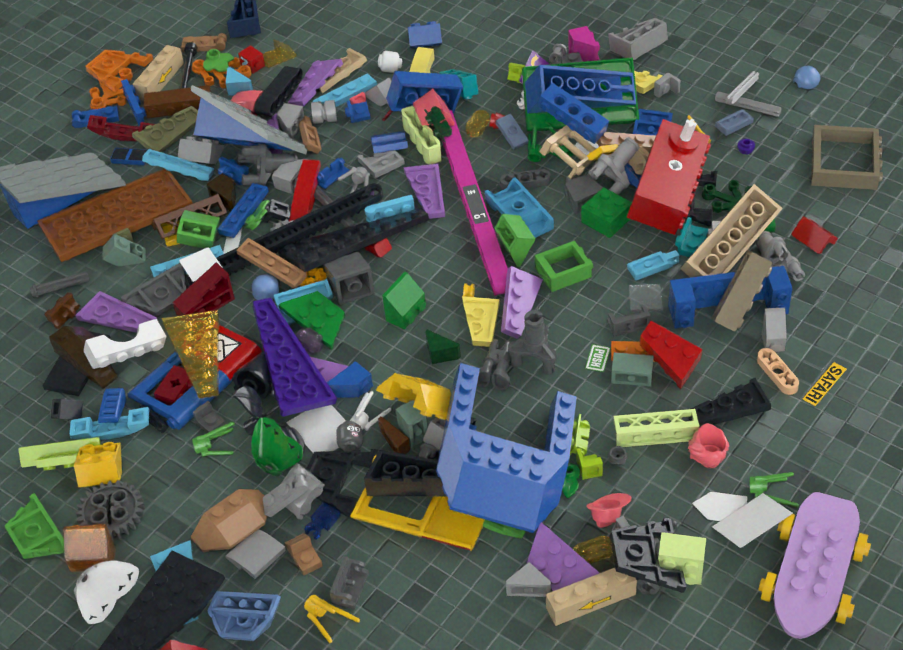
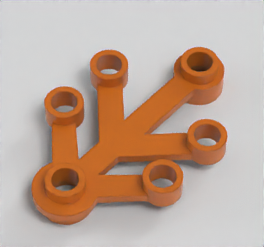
M235 57L234 60L228 62L229 67L238 68L234 70L250 78V67L247 65L240 66L239 58ZM196 60L192 63V71L196 74H201L205 85H214V78L207 73L213 72L219 80L220 87L227 88L226 78L223 75L227 74V71L218 72L215 69L206 71L203 67L204 60Z
M122 68L119 71L121 79H127L128 82L132 80L133 75L130 68ZM99 81L100 87L104 92L102 97H99V88L93 87L89 90L93 98L90 103L91 109L106 108V106L113 104L124 106L127 103L126 97L123 95V88L113 92Z

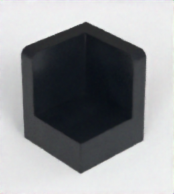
M52 399L51 419H81L83 401Z

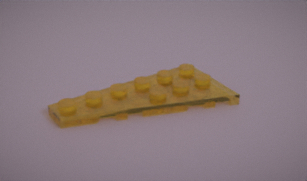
M218 310L161 318L198 398L219 396Z

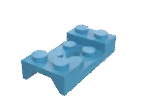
M516 177L512 178L508 187L494 194L489 190L485 191V201L494 211L498 210L501 214L520 215L535 238L554 229L553 217Z

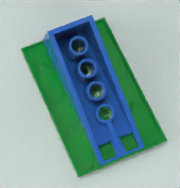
M633 57L522 68L527 132L533 131L534 125H537V131H548L549 127L562 129L566 126L538 106L540 95L552 83L609 120L608 125L631 124L636 119L639 120Z

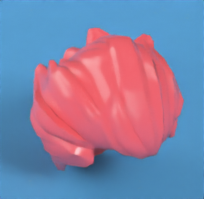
M709 423L703 424L693 434L692 439L689 440L690 459L696 460V462L701 463L706 468H716L725 459L726 451L729 450V442L721 429Z

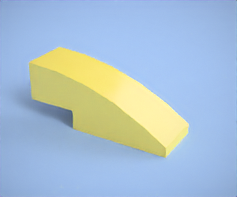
M418 47L409 72L430 73V68L434 61V49Z

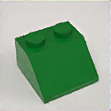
M404 272L382 295L386 321L404 330L409 324L414 322L415 317L424 311L426 307L425 293L407 272Z

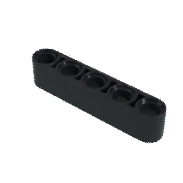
M284 66L257 99L254 107L255 113L274 116L301 82L302 69Z

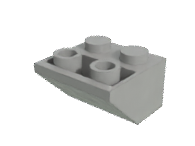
M186 136V139H180L178 158L216 165L225 145H220L219 141Z

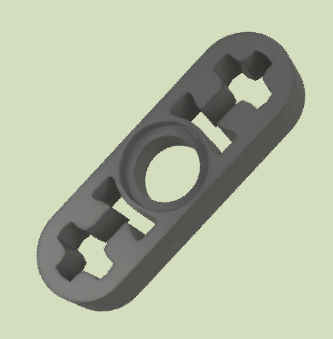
M546 169L508 173L500 177V187L502 190L506 189L514 177L526 189L546 186L551 181V175ZM527 178L529 181L524 182L521 179Z

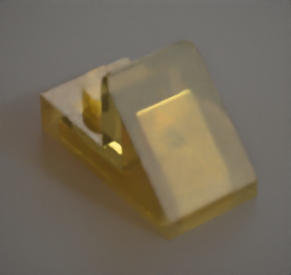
M273 39L275 49L263 53L264 62L268 68L297 57V54L289 45Z

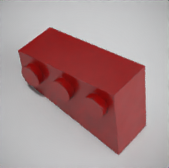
M653 321L649 322L640 335V346L648 355L654 356L653 360L664 369V372L676 382L681 390L701 360L703 349Z

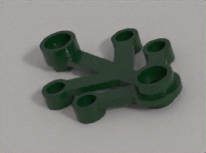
M737 180L729 181L728 189L734 197L717 191L712 184H706L702 188V198L705 200L718 198L728 202L714 201L712 202L711 209L715 213L728 210L729 213L742 198L739 182ZM747 186V187L745 188L744 194H745L752 186Z

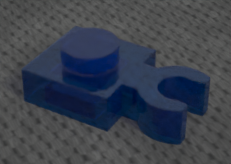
M323 502L310 517L311 522L304 528L305 534L308 535L310 531L315 530L313 536L317 540L321 536L323 528L328 531L340 518V511Z

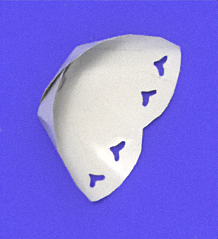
M106 561L86 569L81 574L74 588V594L82 616L88 624L102 622L113 610L116 600L125 595L136 584L139 575V569L136 566L121 561ZM133 572V574L131 575V580H129L127 574ZM87 574V580L82 582L83 577ZM120 585H121V586L126 585L125 587H122V589L119 591V586H120ZM108 604V606L105 607V610L103 611L102 606ZM90 615L95 616L97 618H92L90 620Z

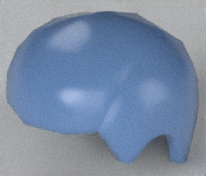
M802 66L796 71L793 83L796 82L798 88L813 89L820 82V74L812 66Z
M270 274L257 276L253 280L251 287L253 297L257 300L266 298L273 300V295L279 293L280 286L278 280Z

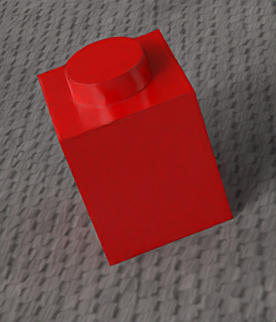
M251 45L238 53L240 65L249 66L252 74L265 67L263 53Z

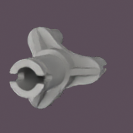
M626 137L624 142L611 155L602 154L598 161L592 165V169L589 170L587 175L594 181L600 175L610 177L615 183L609 190L619 195L623 189L630 185L624 166L634 156L635 151L639 150V145L633 139Z
M763 231L759 236V240L756 239L754 241L761 252V257L771 261V267L785 266L786 272L791 273L795 281L803 280L805 273L800 268L797 258L791 256L785 247L786 243L781 237L773 238L770 232Z

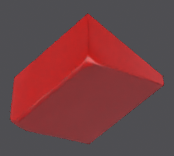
M385 238L364 248L381 258L392 249V246L388 239Z

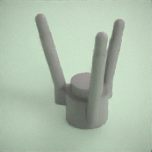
M352 167L350 171L338 178V181H341L352 174L354 182L350 191L352 193L356 190L358 184L364 182V187L368 185L370 173L364 167Z

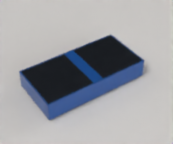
M115 148L110 160L113 164L144 165L145 162L142 161L143 155L148 150Z

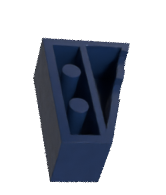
M236 0L234 10L230 13V20L227 21L230 38L260 34L261 29L256 0Z

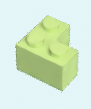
M662 532L658 556L660 567L668 570L677 569L683 571L686 584L701 585L706 538Z

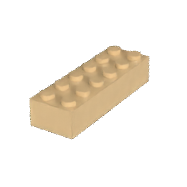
M754 184L680 269L690 278L728 273L783 208Z

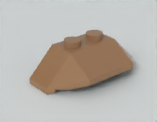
M236 490L203 514L191 535V540L202 552L233 548L266 524L268 516L264 513V495L259 490Z

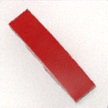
M303 159L295 186L289 221L311 213L315 202L314 193L318 184L317 176L321 167L320 160Z

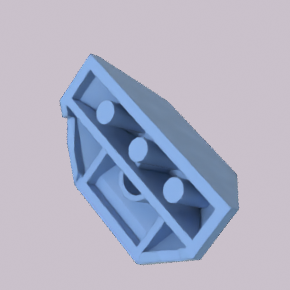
M216 591L207 611L221 638L254 641L271 626L281 597L273 594Z

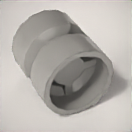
M335 100L325 101L324 104L321 101L311 102L313 124L323 123L324 120L327 122H337Z

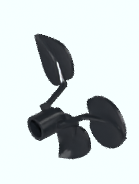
M272 385V389H271V390H272V394H273L274 398L276 399L274 387H273V385ZM249 386L238 389L232 395L252 416L244 422V429L251 436H253L254 428L259 418L267 417L279 408L277 404L263 415V408L260 406L262 403L261 398ZM280 426L285 436L293 438L303 447L304 454L305 443L299 432L293 427Z

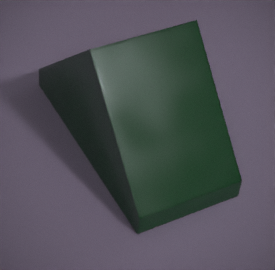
M428 329L425 331L426 344L432 364L457 360L461 357L459 343Z

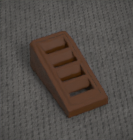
M380 416L378 418L380 432L395 453L407 454L410 451L409 438Z

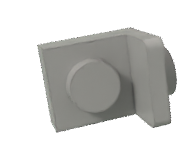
M666 73L655 81L654 95L659 98L668 93L669 90L678 94L680 92L681 80L670 73Z

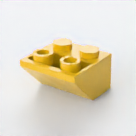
M106 442L102 445L94 446L88 444L80 447L74 463L78 488L100 485V483L108 484L109 481L112 483H116L117 480L120 481L122 475L120 443Z

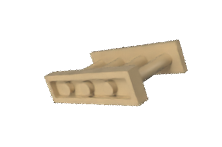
M566 125L549 137L539 152L544 156L550 152L558 155L573 168L568 176L571 179L575 175H581L585 168L594 161L589 160L568 139H575L590 153L596 148ZM559 145H564L581 161L579 163L574 161L559 148Z

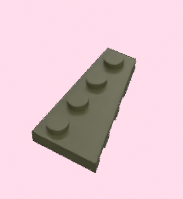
M190 106L173 114L171 118L160 120L158 124L146 126L140 132H133L132 137L148 150L152 149L163 152L195 127L198 110Z

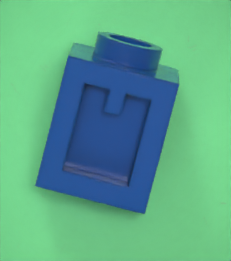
M347 101V107L344 110L346 118L349 117L351 123L370 119L367 102L351 105V102Z

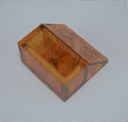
M73 525L63 528L65 561L70 572H81L98 563L114 561L116 548L107 525Z

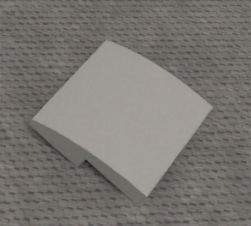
M258 529L241 541L225 557L240 571L243 569L256 579L286 550L285 546Z

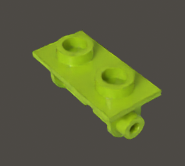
M581 414L577 416L573 424L570 455L572 453L576 454L577 448H581L583 456L587 454L590 424L587 420L581 421Z

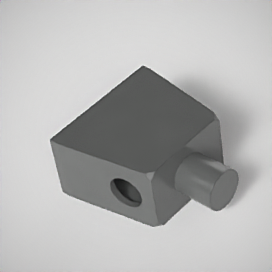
M582 175L578 178L574 176L571 179L567 176L565 179V197L575 214L580 213L581 207L603 188L588 175Z

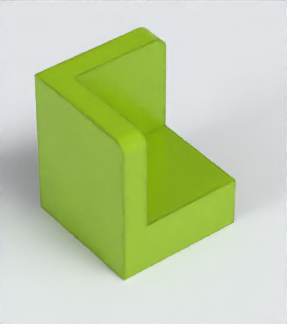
M577 448L576 462L580 469L582 480L603 476L601 457H597L596 454L583 456L581 448Z

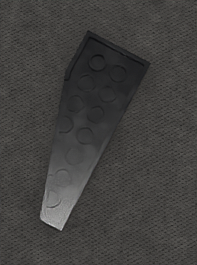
M413 209L394 216L367 223H359L356 226L310 238H303L300 242L286 245L278 251L281 258L307 272L428 221L429 216L428 213L420 209Z
M171 550L98 650H157L165 643L166 638L175 631L179 632L184 628L183 625L191 618L195 619L201 614L225 580L224 575Z

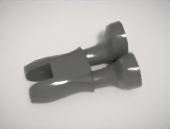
M494 339L491 342L488 354L483 360L484 364L480 367L477 386L487 387L489 385L493 369L495 370L492 375L493 386L498 390L508 389L510 378L506 373V368L509 366L510 355L508 353V345L510 341L505 342L503 350L498 349V339Z

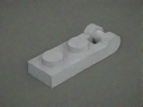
M298 468L294 470L290 478L263 497L264 513L266 516H274L308 490V483L305 481L307 477L305 469Z

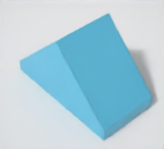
M231 67L227 68L226 87L228 96H234L240 91L253 90L252 82L249 78Z

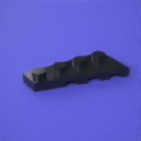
M756 378L749 380L748 384L744 386L740 384L734 387V391L728 394L724 392L718 395L717 399L713 401L707 400L691 409L696 410L700 428L706 423L715 425L771 410V403Z

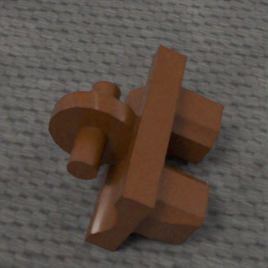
M68 292L64 297H60L56 301V305L51 310L48 309L44 315L49 322H52L56 329H60L69 318L73 319L76 316V311L80 308V305L74 300L72 293Z

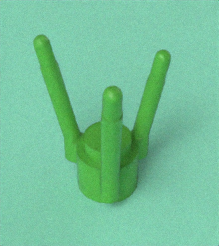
M230 422L204 435L193 438L196 454L202 453V457L208 455H232L233 451H209V448H212V439L234 431V428L229 427L235 423Z
M794 473L750 476V493H755L756 498L763 491L767 492V483L787 481V477L794 476ZM767 495L778 503L799 507L798 503Z

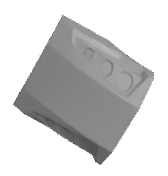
M296 463L288 472L282 483L293 475L294 470L298 468H305L302 467L300 464ZM306 470L307 477L305 478V481L308 483V490L286 506L288 510L301 520L304 517L303 515L309 513L312 501L321 495L325 485L308 470Z

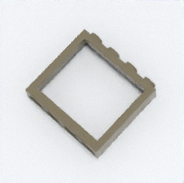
M814 125L811 185L877 190L879 181L883 179V172H880L883 160H879L882 157V148H879L882 144V136H879V129ZM821 141L872 144L873 173L821 169Z

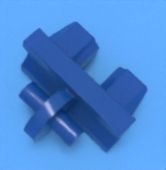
M219 158L220 167L218 174L223 173L231 177L238 185H242V174L249 175V167L245 165L239 166L233 159Z

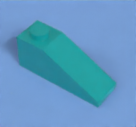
M455 69L439 72V74L458 76L463 86L460 95L463 99H471L473 95L479 94L476 74Z

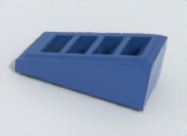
M123 388L105 390L98 423H118L126 403V395Z

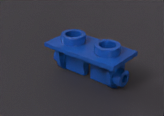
M337 158L330 164V168L326 167L320 171L317 176V185L326 189L338 180L341 175L348 172L349 169L344 167V159Z

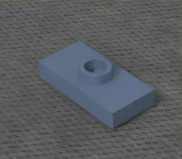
M741 109L715 122V127L727 136L753 123L754 118Z
M511 113L496 120V125L513 150L528 143V138Z

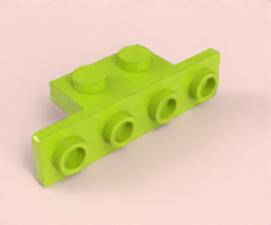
M94 437L20 447L21 467L37 466V468L43 467V470L56 469L57 465H64V468L74 467L80 447L88 444L94 446L101 445L100 438Z

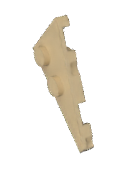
M351 48L347 49L348 55L340 58L343 65L336 67L334 70L335 74L327 81L324 80L326 83L319 88L321 93L327 91L343 78L348 77L355 69L362 67L367 61L366 57Z

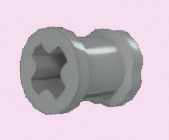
M563 44L554 45L553 52L549 56V61L552 64H562L563 55L567 53L566 46Z

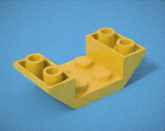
M394 373L376 389V391L383 394L385 399L394 401L395 398H398V401L404 403L414 400L413 407L421 410V415L432 417V414H435V417L446 420L451 392L448 388L426 379Z

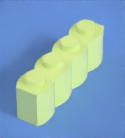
M413 105L403 108L401 110L403 129L410 135V140L416 144V148L423 155L424 161L429 165L441 162L440 141L437 137L433 136L432 129L427 125H421Z

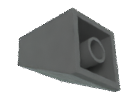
M359 252L324 264L326 278L339 305L375 294L371 267Z

